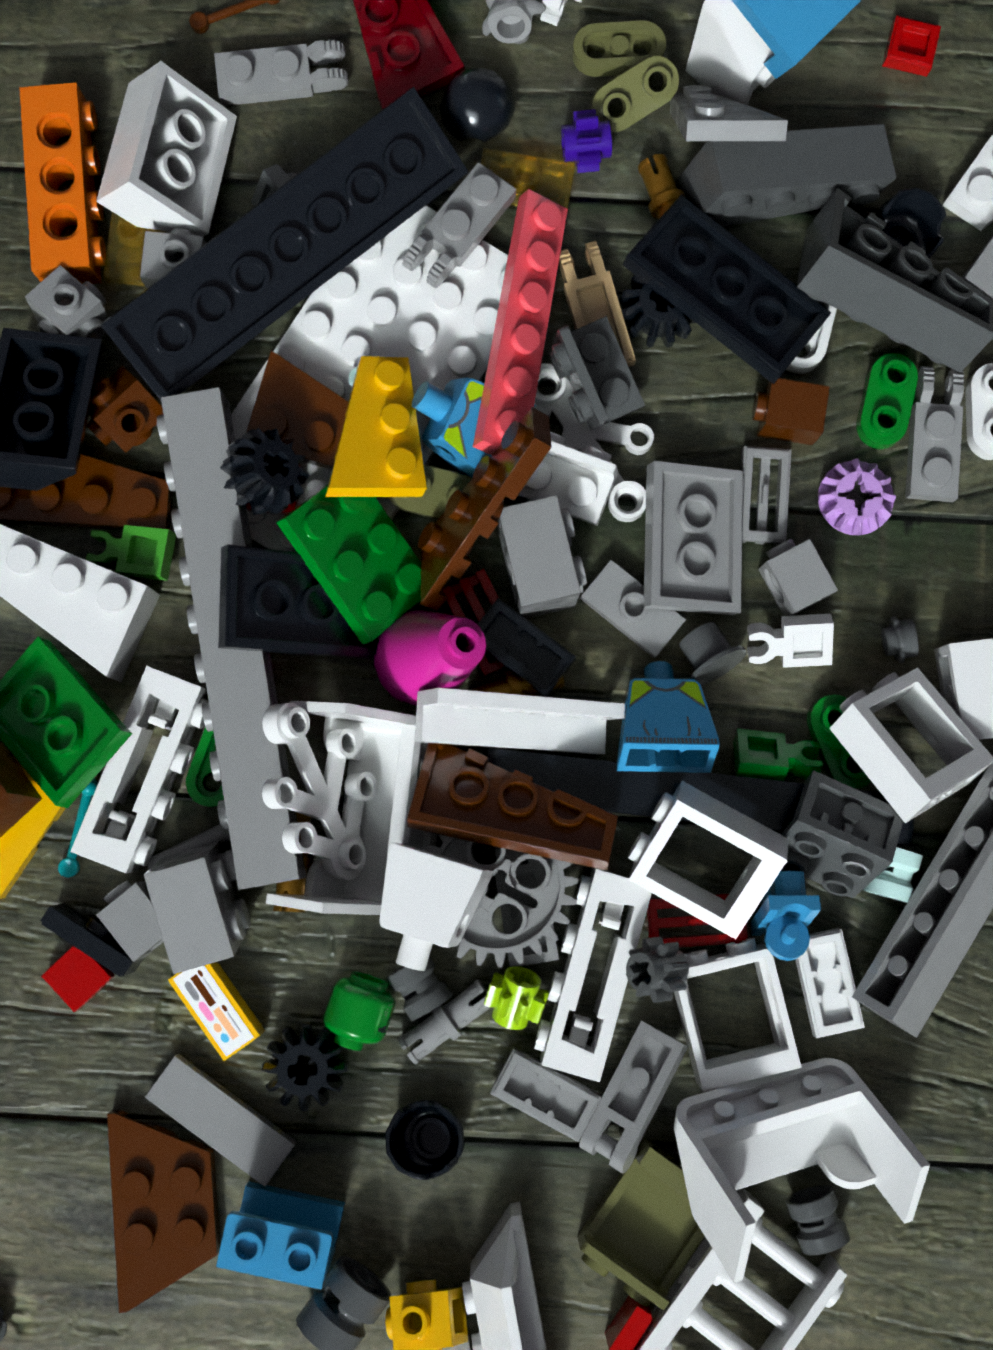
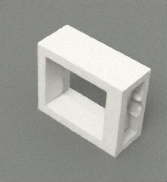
M918 667L901 677L896 672L889 674L872 688L873 692L868 695L863 690L851 695L839 706L843 714L829 728L904 823L909 822L970 784L993 763V756ZM895 702L947 766L925 778L873 713Z
M681 781L673 796L665 792L659 800L651 816V819L655 820L656 824L650 834L647 835L644 832H640L632 845L627 857L634 861L629 880L736 939L787 862L789 839L688 783ZM682 816L754 855L725 900L655 862Z
M748 938L741 943L726 944L727 952L709 957L707 950H697L684 954L689 963L687 979L754 962L774 1039L772 1044L706 1060L686 980L684 982L687 986L686 990L675 991L674 995L686 1044L689 1046L688 1052L695 1080L703 1092L802 1068L774 957L766 948V945H756L755 938Z

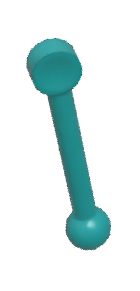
M93 779L82 791L67 857L60 861L58 865L59 873L66 878L75 876L80 870V864L76 860L77 854L70 851L90 805L91 798L97 788L98 782L96 779Z

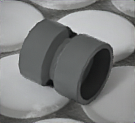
M340 1256L325 1278L323 1284L324 1292H314L296 1318L297 1326L302 1334L319 1350H355L366 1334L363 1325L374 1324L390 1302V1290L375 1273L355 1259Z

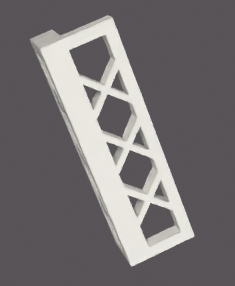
M448 688L428 689L417 692L415 742L600 755L605 754L606 720L624 719L625 704Z

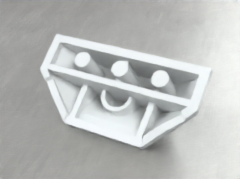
M520 1202L510 1203L470 1264V1281L462 1282L467 1315L476 1313L479 1333L471 1334L473 1350H547Z

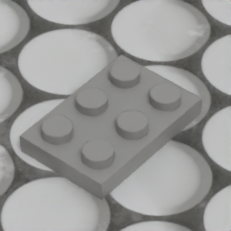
M653 461L647 465L644 608L732 616L741 613L743 471L663 461Z

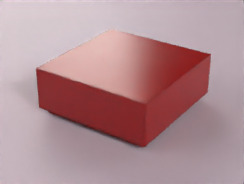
M896 15L891 26L882 66L927 77L932 69L941 26Z
M72 946L41 977L72 1011L76 1012L92 999L115 975L93 958Z
M628 1295L605 1331L609 1350H633L653 1320L649 1306H642Z

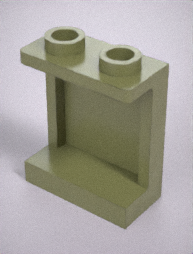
M644 1137L639 1144L637 1154L629 1169L624 1174L620 1173L577 1236L580 1250L584 1253L581 1258L586 1265L603 1277H606L609 1272L625 1283L623 1286L624 1291L642 1306L648 1307L652 1302L662 1310H665L670 1303L668 1291L705 1237L691 1213L681 1162L647 1137Z

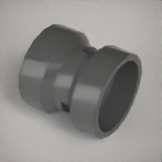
M430 956L425 971L401 966L386 977L393 991L400 992L404 998L403 1008L411 1021L429 1013L453 996L446 982L438 980L435 975V963Z
M818 1185L809 1187L790 1195L786 1199L785 1203L789 1215L793 1220L797 1221L800 1229L797 1239L803 1254L820 1255L829 1253L845 1246L850 1241L846 1223L838 1218L836 1212L839 1202L832 1186Z

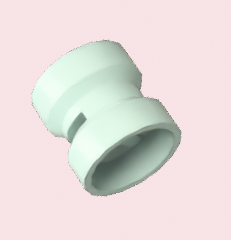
M896 847L893 862L869 883L863 891L908 903L914 893L911 880L913 874L920 870L923 856Z

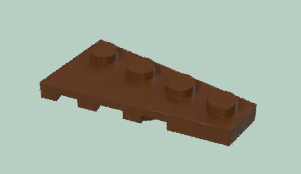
M531 407L520 422L514 421L511 423L503 435L500 446L490 457L485 456L480 460L470 482L462 491L456 490L449 498L445 511L435 523H428L423 529L418 542V547L421 549L422 605L438 612L447 599L446 593L443 592L444 585L451 575L459 579L463 576L471 564L468 555L477 537L481 535L488 539L499 524L498 520L503 510L504 498L507 497L511 500L517 498L551 449L548 415Z
M428 743L407 817V827L607 871L618 816L559 789L553 792L533 783V777L516 769L512 773L488 762L487 756L470 748L466 752L450 744Z

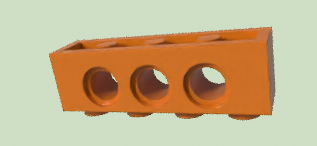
M77 82L19 87L31 271L42 282L61 265L81 284L85 281H89L92 284L102 283L100 266H106L107 252L103 237L98 236L97 221L104 219L103 205L96 202L99 191H95L94 176L101 174V164L98 150L95 145L92 146L91 131H96L98 128L94 103L85 99ZM71 136L65 144L55 146L60 138ZM74 180L69 189L57 191L62 183ZM77 225L72 235L60 237L66 227Z

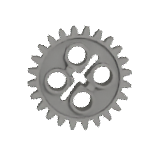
M438 834L443 841L440 848L433 845H425L424 849L492 870V876H496L500 870L506 872L505 882L509 886L533 897L538 902L535 908H530L504 893H499L494 899L487 895L490 889L487 886L460 942L457 953L458 958L461 959L470 949L476 950L477 965L481 966L488 953H494L497 966L503 967L506 953L512 952L516 961L522 964L524 963L523 948L529 946L536 954L541 955L543 952L539 938L545 936L554 942L558 940L556 932L551 927L554 921L569 925L570 920L560 912L562 905H576L577 903L576 899L564 894L565 887L578 883L577 878L564 876L563 870L573 863L501 848L500 856L496 862L490 865H482L476 861L473 855V848L476 842ZM529 859L537 860L543 864L546 872L544 882L533 889L523 887L519 883L516 873L519 865ZM503 904L516 906L522 914L521 927L513 933L501 932L494 923L495 911Z

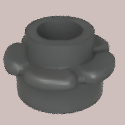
M897 616L891 617L889 627L881 629L883 649L886 656L894 655L896 661L904 663L905 658L918 656L917 631L911 618L898 620Z

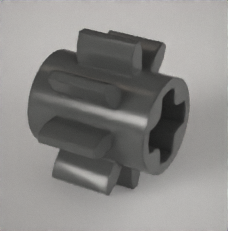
M662 937L642 939V948L629 950L630 958L626 965V976L630 985L636 990L637 997L651 995L653 1003L671 1001L673 998L672 992L686 990L687 986L684 982L688 977L689 963L685 955L679 950L678 942L664 943Z

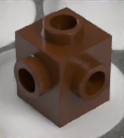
M122 366L110 378H104L95 383L89 411L92 419L87 422V427L105 446L114 440L126 453L133 446L141 445L151 436L154 430L153 427L157 425V415L163 414V408L143 385Z

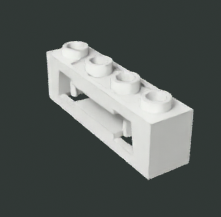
M146 666L123 722L132 735L106 764L70 852L123 873L138 872L140 865L144 867L148 865L157 844V839L152 838L159 819L164 821L168 817L175 801L176 794L171 792L176 776L178 773L183 775L191 762L194 747L189 746L195 729L196 727L202 729L205 725L202 715V703L208 702L207 689ZM177 710H179V712H178V714H177V717H176V719H175V722H173V719H174V717H175V715H176V713H177ZM149 724L170 730L169 736H162L132 809L137 815L135 816L122 810L119 812L114 811L117 802L124 804L153 734V730L148 729ZM132 825L131 830H130V832H129V835H128V837L126 838L127 833H128V830H129L130 826Z
M593 867L590 877L581 875L575 895L576 904L582 906L577 925L572 923L567 925L561 946V952L568 954L563 973L554 972L547 1000L555 1002L550 1022L541 1019L535 1038L534 1049L541 1051L540 1062L542 1066L596 1082L601 1081L628 982L626 976V965L630 958L628 952L631 949H637L652 894L650 891L630 881L628 877ZM600 901L605 902L599 924L615 930L620 928V919L624 905H629L621 936L614 934L593 1010L598 1021L591 1046L586 1043L589 1031L592 1030L593 1022H590L591 1018L574 1013L569 1036L563 1034L569 1010L576 1011L597 931L592 927Z

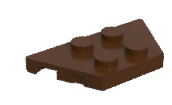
M112 1110L107 1114L118 1304L119 1313H125L217 1256L220 1250L214 1149L193 1139L184 1140L179 1138L173 1131L159 1125L152 1127L128 1117V1113L122 1110Z

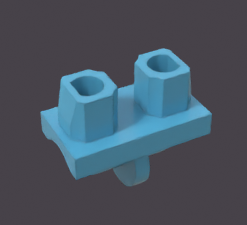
M780 871L762 898L760 909L751 920L752 936H761L765 933L764 941L766 948L779 960H796L805 953L810 942L807 927L821 911L820 896L806 895L804 872Z

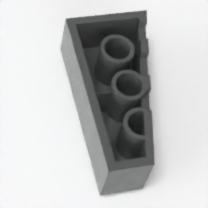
M877 124L787 131L786 141H707L676 180L677 189L684 192L686 199L722 227L822 209L837 188L851 197L848 204L852 203L855 206L866 205L877 200L880 197V193L897 177L885 125Z
M837 188L806 229L796 288L804 291L810 298L816 301H823L846 313L852 320L860 323L863 322L885 333L894 342L904 343L927 355L931 361L937 364H944L961 373L993 339V300L948 267L939 273L933 268L930 259L925 254L926 251L912 241L903 247L882 231L887 224L872 212L866 219L847 206L851 197Z

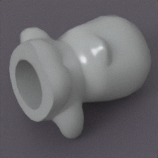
M486 0L489 12L482 24L483 35L488 36L492 33L498 41L507 44L525 43L529 39L533 15L542 14L546 7L543 3L536 0Z

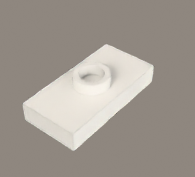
M835 928L809 934L810 942L807 950L795 961L812 1035L815 1038L865 1028L860 1004L852 998L856 987L842 929Z

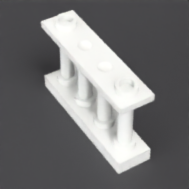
M744 1188L736 1190L756 1221L752 1243L802 1281L805 1286L791 1306L786 1309L745 1276L743 1280L733 1283L708 1240L704 1237L668 1291L670 1303L666 1309L662 1310L655 1304L650 1309L653 1320L633 1350H672L673 1345L671 1341L682 1326L684 1328L692 1326L721 1350H755L702 1308L703 1302L701 1299L712 1284L715 1286L722 1284L776 1326L759 1350H795L825 1307L830 1308L838 1301L844 1290L845 1284L843 1281L847 1277V1273L829 1254L826 1255L818 1268L762 1225L763 1219L761 1216L765 1210L753 1195Z

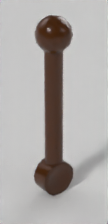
M244 0L207 15L203 12H195L190 16L189 23L195 33L203 34L209 29V24L265 3L276 5L280 0Z

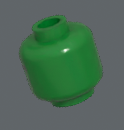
M352 971L350 977L341 978L335 982L323 1021L325 1026L336 1034L334 1038L336 1044L347 1049L361 1051L364 1044H376L384 1039L396 1005L393 994L388 991V982L376 976L358 971Z

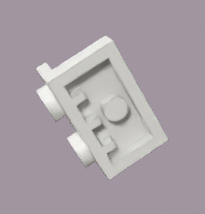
M550 431L552 447L518 497L534 501L557 495L560 509L569 508L572 517L598 526L618 474L617 465L610 463L612 456L609 453L586 445L582 452L564 446L566 438Z

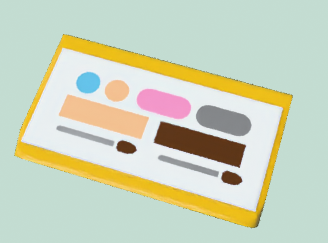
M218 962L176 973L168 979L223 1061L230 1058L265 1032L259 1020Z

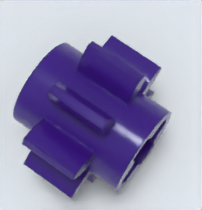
M595 109L573 111L572 124L561 125L563 161H575L577 173L600 171L599 163H601V159L611 158L610 122H598Z

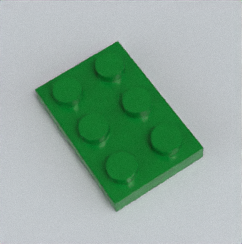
M326 484L276 523L296 552L301 555L306 566L324 588L326 594L361 643H369L421 600V562L376 497H325L328 484Z
M38 636L0 680V739L55 806L69 808L132 733L49 640Z

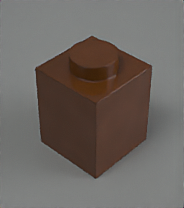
M781 378L775 384L769 382L763 392L757 391L753 404L752 420L759 421L757 437L813 445L824 431L830 386Z

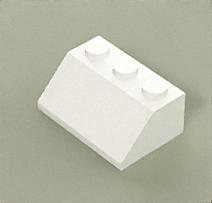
M162 61L158 62L128 83L96 202L136 227L167 232L180 228L194 231L199 236L209 234L237 116Z

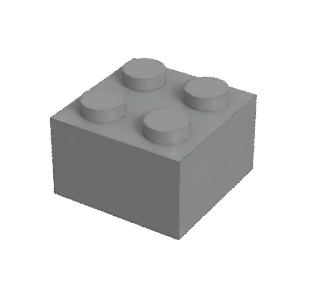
M557 495L504 507L498 520L497 531L517 612L527 619L575 607L580 593L583 592V585H586L587 581L581 556L572 557L570 546H572L571 537H575L569 508L560 509Z
M219 841L162 857L144 874L173 974L234 957L247 934L245 929L251 927L250 916L244 899L236 900L233 886L227 873L226 852L222 853Z

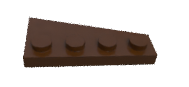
M81 454L77 474L40 490L0 487V523L122 530L124 525L170 530L173 491L169 490L164 479Z

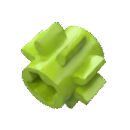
M512 966L506 969L504 976L494 973L488 987L484 1005L494 1007L492 1017L502 1027L511 1030H522L527 1027L529 1020L536 1024L540 1022L549 991L539 989L541 979L535 972L524 967Z

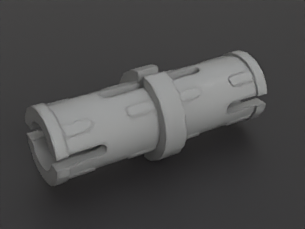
M478 979L443 1006L441 1004L433 1009V1014L423 1022L397 1038L403 1050L417 1040H423V1043L407 1054L408 1058L415 1065L447 1039L456 1040L462 1035V1028L490 1008H493L484 1005L485 997L471 1005V1000L486 990Z

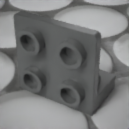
M607 316L570 332L568 326L557 330L549 357L559 379L567 377L574 392H572V396L568 397L579 424L587 421L590 430H594L645 406Z
M813 770L806 778L793 820L780 834L789 839L788 859L781 871H802L805 878L821 884L827 892L837 896L854 898L893 862L904 821L890 804Z

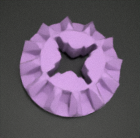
M858 458L838 463L824 476L818 490V504L824 519L834 529L848 535H865L880 528L892 515L891 511L896 499L891 486V477L886 476L878 469L877 463L870 464L860 461ZM857 479L862 493L875 496L863 502L860 511H858V508H855L854 500L838 497L853 490Z

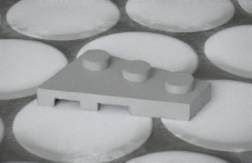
M684 86L683 93H676L670 100V114L686 142L786 141L788 120L723 95L711 93L712 88L709 86Z

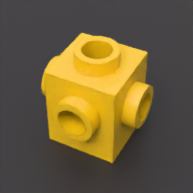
M436 1279L406 1283L407 1293L389 1297L390 1307L386 1311L385 1326L389 1339L393 1340V1350H442V1348L454 1347L468 1342L462 1287L437 1289Z

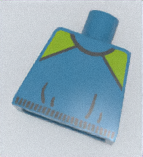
M468 377L453 379L446 384L442 391L426 381L417 389L411 404L414 409L430 418L422 435V441L459 474L473 478V473L480 460L485 456H491L473 448L484 383Z
M655 661L648 664L644 668V678H634L629 681L624 703V719H622L617 771L711 773L720 743L701 684L694 679H674L673 667L668 662Z

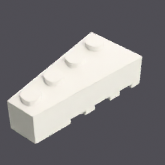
M0 524V596L106 677L122 682L160 594L147 585Z

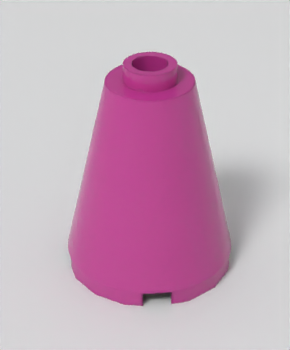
M426 610L409 611L380 634L377 654L374 655V666L380 683L393 698L417 706L418 691L434 688L459 689L482 660L486 650V639L481 628L470 619Z

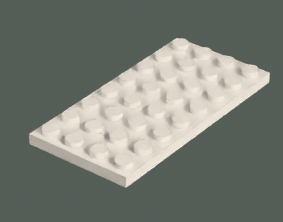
M424 206L312 292L273 352L348 402L352 389L348 381L349 373L352 369L357 368L361 356L408 357L414 395L421 384L426 381L442 391L446 384L453 379L468 377L482 382L487 372L508 255L482 240L460 267L456 266L437 288L432 287L426 280L430 268L441 256L440 253L432 249L422 263L413 271L408 270L402 264L407 250L412 246L417 237L422 234V230L437 213L430 207ZM268 360L231 414L235 440L238 438L242 439V435L246 433ZM416 410L423 464L428 465L435 453L423 443L422 435L430 418ZM305 462L300 464L302 469L310 476L307 478L306 483L301 485L304 493L298 501V506L329 483L332 470ZM376 497L390 519L393 520L399 509L391 503L388 497ZM247 510L251 539L266 549L296 552L276 523L285 515H271L270 513L253 515L252 511Z

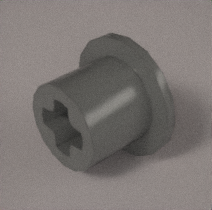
M715 622L699 626L687 634L679 643L680 649L695 670L690 679L696 680L701 685H705L723 676L739 664L746 655V649L743 646L732 647Z

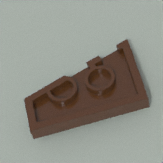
M271 350L246 433L257 428L263 433L268 429L277 428L281 442L285 439L294 438L292 450L295 455H306L303 462L333 470L348 401Z

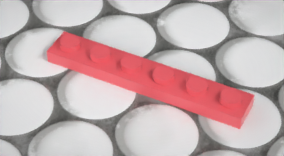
M530 189L525 191L518 200L473 442V448L490 455L500 446L503 435L510 424L514 421L520 422L531 407H534L568 212L567 208Z

